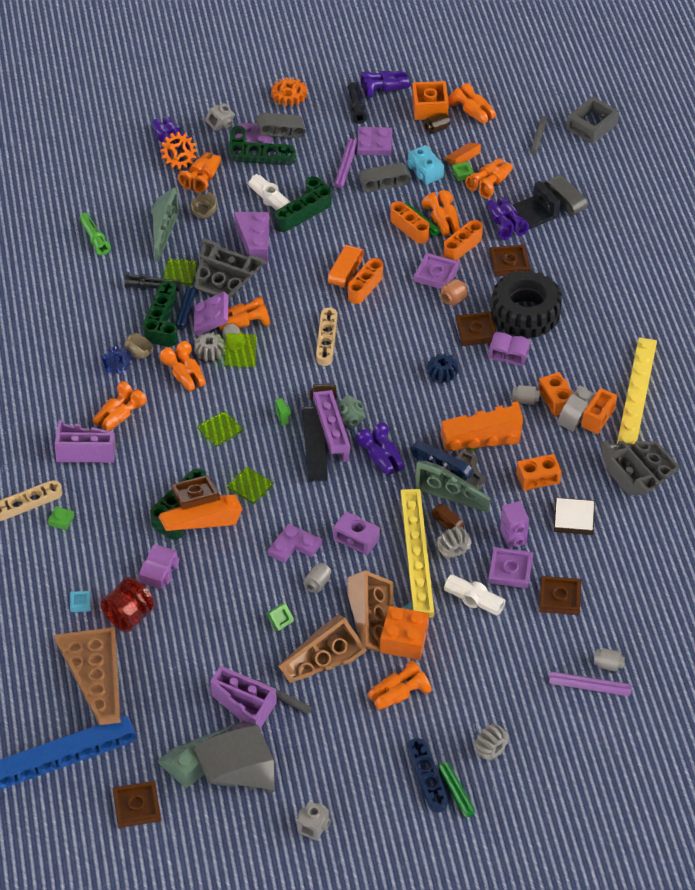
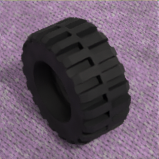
M519 270L517 273H509L508 276L502 277L493 289L491 312L494 322L502 330L505 329L506 333H512L514 336L530 338V336L539 337L542 333H548L550 329L552 330L560 319L562 293L558 288L559 286L555 281L552 282L549 276L545 277L541 272L534 273L533 270H528V272ZM520 301H530L538 305L533 307H524L517 305L515 303Z

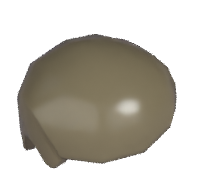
M211 192L205 195L199 193L190 204L192 214L201 219L213 216L217 209L216 196Z
M138 333L129 335L124 342L127 353L136 359L147 358L154 349L150 341Z

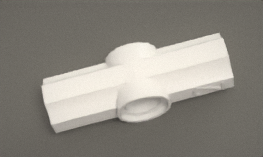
M256 174L252 176L249 186L263 198V203L266 206H272L275 210H278L290 203L278 191L276 184L269 183L261 175Z
M452 574L444 585L445 591L461 598L463 603L470 608L480 607L497 616L500 615L505 605V599L487 591V588L477 581L470 583Z

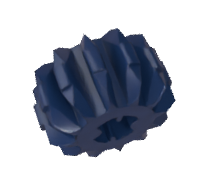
M437 353L436 357L431 356L427 364L428 376L433 379V382L438 380L440 384L442 381L449 383L450 380L455 379L458 373L457 359H453L452 355L446 356V353L443 355Z

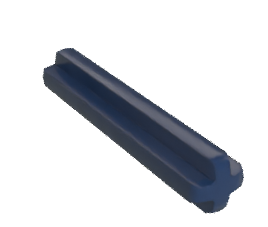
M186 288L175 323L177 330H184L196 294L195 288Z

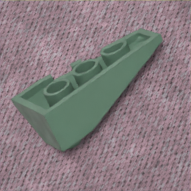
M427 461L417 463L416 489L487 513L489 512L491 499L489 496L443 466Z

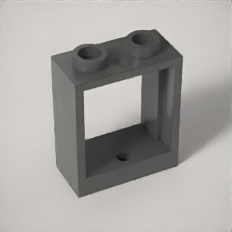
M592 96L567 116L566 129L594 144L618 124L619 111ZM591 111L604 118L596 126L583 120Z

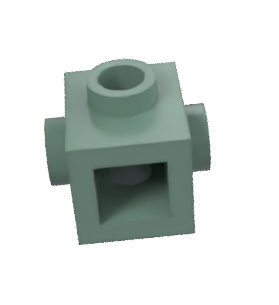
M347 395L337 403L344 426L346 425L353 429L366 418L361 401Z

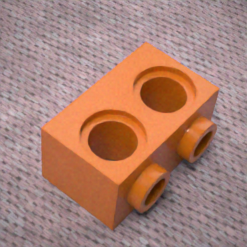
M560 372L539 378L538 390L554 417L560 415L569 397L575 392L571 391L568 381L562 377Z
M600 388L583 412L581 427L599 434L615 410L617 395Z
M555 454L517 461L516 474L523 491L560 484L561 469Z

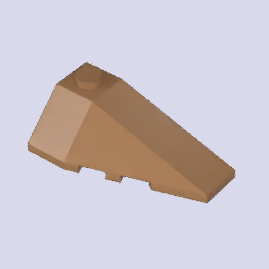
M364 570L348 577V598L363 647L380 652V638L389 606L393 604V581Z
M338 614L318 629L281 662L278 667L288 682L292 683L313 676L316 673L349 664L367 650L363 647L362 642L346 618Z

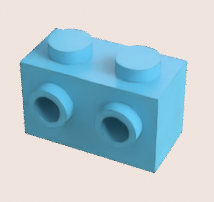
M426 145L408 152V167L426 185L444 178V164Z

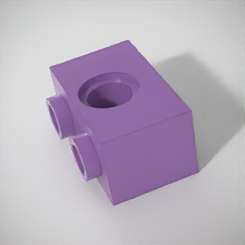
M521 501L503 505L500 532L507 547H519L527 544L529 518Z
M345 512L333 527L334 540L365 555L370 553L380 538V527L348 512Z

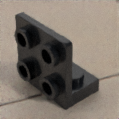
M541 181L534 183L533 196L513 206L518 211V216L524 218L529 224V229H532L559 217L560 200Z

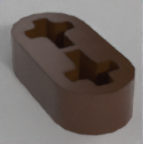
M439 504L432 509L434 519L447 530L454 527L465 528L463 521L445 505Z

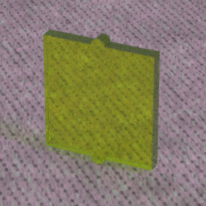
M168 259L163 279L180 280V285L192 286L197 261Z
M243 332L239 334L226 333L225 366H238V368L255 367L257 334H243Z
M225 411L198 425V429L205 435V439H209L215 447L243 432V429L236 423V420L232 419Z
M247 467L239 475L235 476V479L227 486V489L255 504L262 496H266V492L274 485V482Z

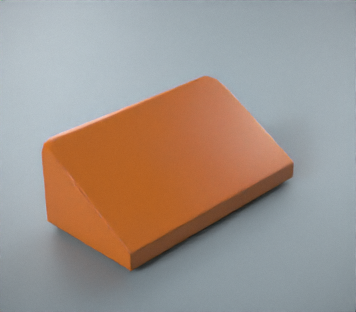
M467 143L444 157V160L450 165L467 162L480 154L481 144Z

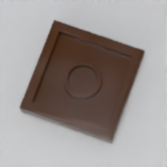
M525 244L490 247L489 253L495 277L508 276L509 273H517L519 270L524 272L531 270Z
M492 312L455 316L462 346L492 342L493 335L497 332Z
M208 475L171 485V490L182 510L220 500V494Z
M541 576L539 612L580 615L581 579Z
M155 781L112 788L118 828L161 821Z

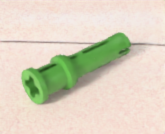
M82 213L79 216V221L90 236V243L95 246L96 253L98 255L107 254L111 246L105 240V235L98 231L88 213Z

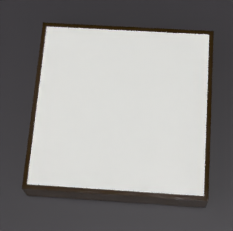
M556 497L554 532L593 535L595 500Z

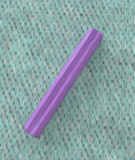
M349 139L334 182L336 189L344 187L357 147L356 139Z
M551 672L549 676L550 684L630 696L632 686L627 683Z

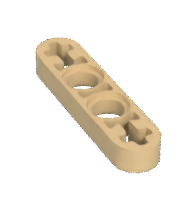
M333 308L323 309L320 317L316 361L322 366H328L333 361L337 328V311ZM331 328L332 331L325 332L323 331V329ZM324 341H328L331 344L323 345L321 343ZM323 352H327L326 358H323Z
M54 480L48 481L0 500V521L57 500L62 496L61 484ZM32 495L40 496L37 500L30 499ZM15 502L22 503V505L19 507L12 506V504Z

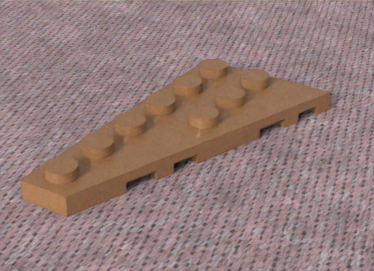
M115 627L54 635L55 642L98 724L121 723Z

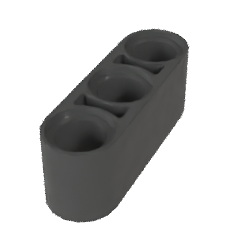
M261 113L256 117L259 132L264 136L300 138L306 133L302 117L299 115Z
M404 163L365 169L358 175L365 192L404 186L411 181V176Z
M557 175L544 182V185L560 200V206L569 215L573 216L588 208L586 198L562 175Z

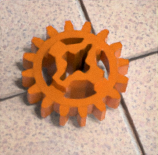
M285 77V80L279 79V82H274V86H271V97L274 99V102L278 101V105L284 103L285 107L288 104L293 107L295 103L300 105V101L304 102V98H307V86H305V82L300 83V79L294 80V77L291 79Z
M177 132L176 136L171 133L170 138L165 137V142L161 143V146L164 147V149H160V153H164L161 159H166L165 165L170 163L171 169L174 166H177V170H180L181 166L186 169L187 163L192 165L191 159H196V156L193 155V153L198 151L193 149L196 143H191L192 137L187 139L186 133L183 136H180V132ZM174 140H179L176 144L171 143ZM180 146L181 153L177 156L176 149ZM180 158H187V160L183 162H178Z

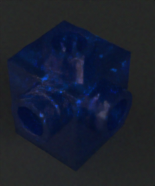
M117 345L108 348L107 353L100 355L106 373L116 371L117 374L126 371V367L131 365V355L125 347L119 348Z

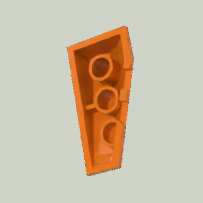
M220 495L219 501L182 510L181 506L159 514V519L166 531L236 525L243 508L236 495Z

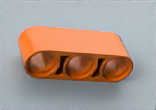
M400 201L393 202L390 206V221L416 243H426L429 240V223L405 203Z
M471 220L444 241L443 257L457 261L482 240L483 224L478 220Z
M346 244L329 273L328 283L347 288L363 259L364 250Z
M378 258L370 259L349 282V302L353 304L363 302L382 280V260Z

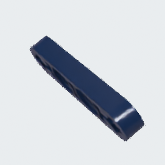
M416 441L410 447L412 455L418 460L443 466L464 481L473 474L472 468L466 462L422 441Z
M414 738L408 744L409 758L428 807L433 812H442L447 808L448 803L446 791L427 743L423 739ZM414 747L421 749V756L418 757V752ZM420 763H428L430 768L422 770L418 765ZM434 780L437 785L435 787H428L425 782ZM437 793V798L439 801H441V804H438L436 801H434V794Z

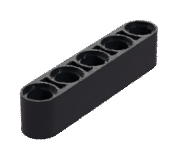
M316 406L302 407L308 482L328 481L324 430Z

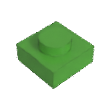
M469 162L452 165V172L457 181L466 180L469 175L474 173Z
M283 398L276 399V414L281 426L289 424V416L291 415L289 405H285Z
M56 506L48 519V525L67 530L74 518V511Z
M281 603L266 613L275 631H280L295 621L286 603Z

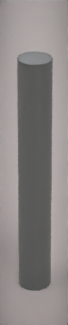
M542 116L530 150L531 154L537 153L548 120L545 116Z
M276 689L277 699L307 715L310 714L312 707Z

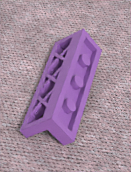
M332 390L314 392L313 399L331 454L340 453L342 462H348L351 446Z

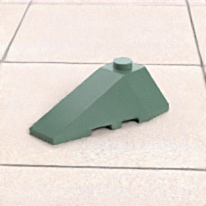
M172 188L159 196L156 203L151 207L155 261L157 262L160 260L179 215L177 188Z
M236 724L173 748L158 760V764L187 789L204 775L194 746Z

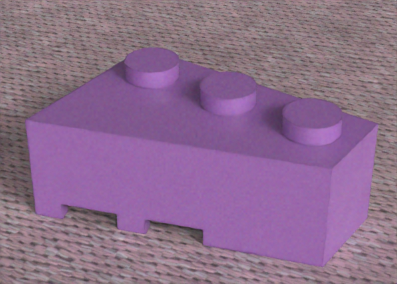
M234 212L235 229L244 246L246 256L253 255L265 259L267 262L264 265H268L269 212Z
M63 420L58 421L55 439L56 462H114L116 452L114 432L93 427L89 430L81 428L80 424L75 423L72 426L64 424Z
M223 666L218 668L210 681L211 695L240 721L256 724L260 729L276 705L275 688Z

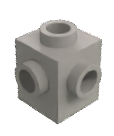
M225 103L215 105L210 108L205 121L216 132L229 128L233 123L232 120L235 114Z
M309 801L306 807L301 808L298 814V833L318 841L323 830L327 831L331 822V819H329V809L322 804H315Z

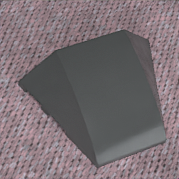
M202 238V251L200 253L195 289L213 296L225 292L229 300L267 261L253 255L247 257L220 247L216 242Z
M608 441L601 442L606 470L629 496L647 495L680 468L675 460L656 441H636L635 444H626L624 441H618V444H608Z
M242 721L194 746L195 753L209 784L230 787L241 785L247 786L251 790L262 788L266 789L267 792H274V759L258 725Z

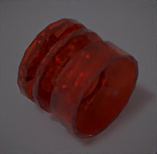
M125 577L115 587L114 591H110L101 600L100 606L104 615L114 626L122 631L130 632L140 623L141 618H145L154 609L155 600L141 582L131 577Z

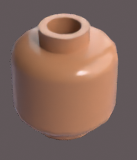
M458 279L449 281L441 288V299L444 303L452 306L465 300L468 294L466 284Z

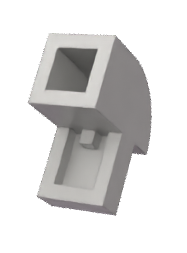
M580 385L575 393L569 397L557 423L574 432L582 421L584 410L596 394Z

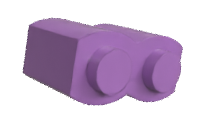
M496 332L493 335L488 357L495 361H507L520 366L525 365L530 340L524 337H512L506 333Z
M154 544L139 572L140 583L163 589L165 584L168 585L172 576L171 572L173 569H177L179 565L177 550Z

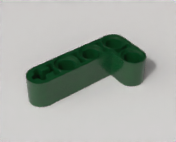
M238 125L231 129L229 152L233 161L276 165H292L296 162V151L292 145L247 142L244 127ZM237 134L243 135L241 138L235 137ZM235 150H241V153L234 154L233 152ZM252 151H258V154L251 155L250 153ZM269 152H275V153H276V154L273 155V156H268V155H267Z
M308 177L305 181L306 194L275 211L276 230L286 232L331 207V188L318 177Z
M164 281L160 284L143 322L144 337L152 344L167 347L176 345L178 341L176 325L172 322H167L177 300L176 285L172 281Z
M193 469L179 482L206 476V473L202 469ZM170 490L150 509L151 525L169 539L177 540L184 535V529L166 531L159 519V514L180 506L172 490Z

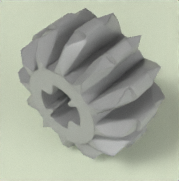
M205 332V335H199L198 339H195L194 352L199 360L204 359L205 362L211 360L214 363L215 359L220 360L221 356L224 355L225 341L221 338L220 334L215 335L214 332L211 334Z
M463 527L448 529V531L442 532V535L437 538V548L445 558L451 557V559H454L456 556L460 557L462 553H466V550L471 548V538Z
M494 723L488 724L477 735V739L474 741V750L483 759L488 761L495 760L505 750V746L509 742V735L499 725Z

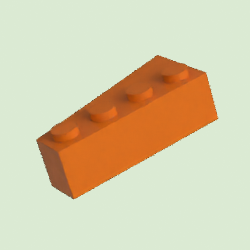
M513 402L512 406L505 408L501 405L495 407L494 411L486 413L483 410L478 411L471 417L463 415L442 421L440 434L444 450L519 444L523 423L519 402Z

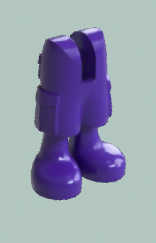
M401 70L394 72L380 71L379 73L364 71L361 73V86L365 88V97L367 99L372 98L375 89L382 88L384 92L406 89L411 86L407 73Z
M168 116L162 118L163 124L159 118L152 121L155 135L160 142H165V137L170 138L171 133L176 136L177 132H180V136L184 135L181 134V129ZM179 140L172 141L171 143H178Z
M499 197L497 202L495 199L487 202L491 218H493L496 224L500 225L498 236L502 240L509 239L513 231L519 236L528 232V222L518 216V211L513 205L509 204L506 198Z
M386 423L377 424L372 434L368 429L360 431L356 436L357 443L370 451V458L380 467L383 473L391 475L394 473V469L400 471L405 468L399 450L393 442L387 441L386 437L389 433V427Z

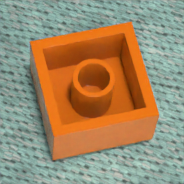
M446 81L412 82L414 120H425L439 113H446L448 115L449 101Z
M389 606L380 638V653L421 660L429 628V613Z

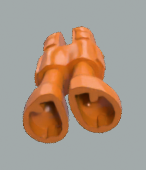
M464 83L461 89L457 87L448 98L449 105L457 106L459 103L463 104L464 112L482 124L496 117L493 107L481 95L475 94L473 86L469 83Z
M205 152L192 164L189 169L190 172L181 171L179 173V183L187 190H191L193 187L196 193L204 192L208 188V181L213 178L219 167L221 157L215 154L211 157V153Z
M501 158L495 159L482 167L480 172L469 175L465 180L466 187L470 191H475L479 188L480 195L485 199H489L494 194L493 185H499L513 170V166L508 162L504 163V160Z
M441 190L438 193V198L436 193L432 192L425 196L421 202L425 210H433L431 217L436 226L440 228L443 236L450 234L449 227L453 234L460 229L456 208L451 205L453 196L451 192Z
M256 297L252 302L245 305L240 303L228 309V322L218 326L219 330L222 331L227 324H234L239 329L248 327L250 320L255 319L260 320L264 326H269L270 319L262 297Z
M182 341L177 345L175 352L170 347L163 349L159 354V358L163 364L172 368L171 372L177 381L181 382L185 389L192 391L195 390L194 382L200 388L206 385V381L196 360L190 358L191 344L188 341Z
M121 381L117 385L119 394L117 399L110 398L95 415L93 423L97 426H102L106 431L113 430L119 423H122L131 415L130 411L145 405L147 398L142 391L136 389L133 392L127 382Z
M411 660L406 664L405 669L401 673H392L367 693V696L372 702H375L374 705L379 711L410 697L409 692L414 689H419L422 693L428 694L432 691V688L423 671L420 672L418 664ZM411 678V680H409L408 682L402 683L403 681Z

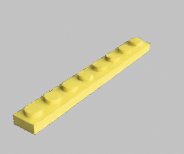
M640 337L638 339L618 441H624L626 444H635L638 440L657 340Z
M420 489L401 490L412 608L415 611L429 613V618L434 617V606Z

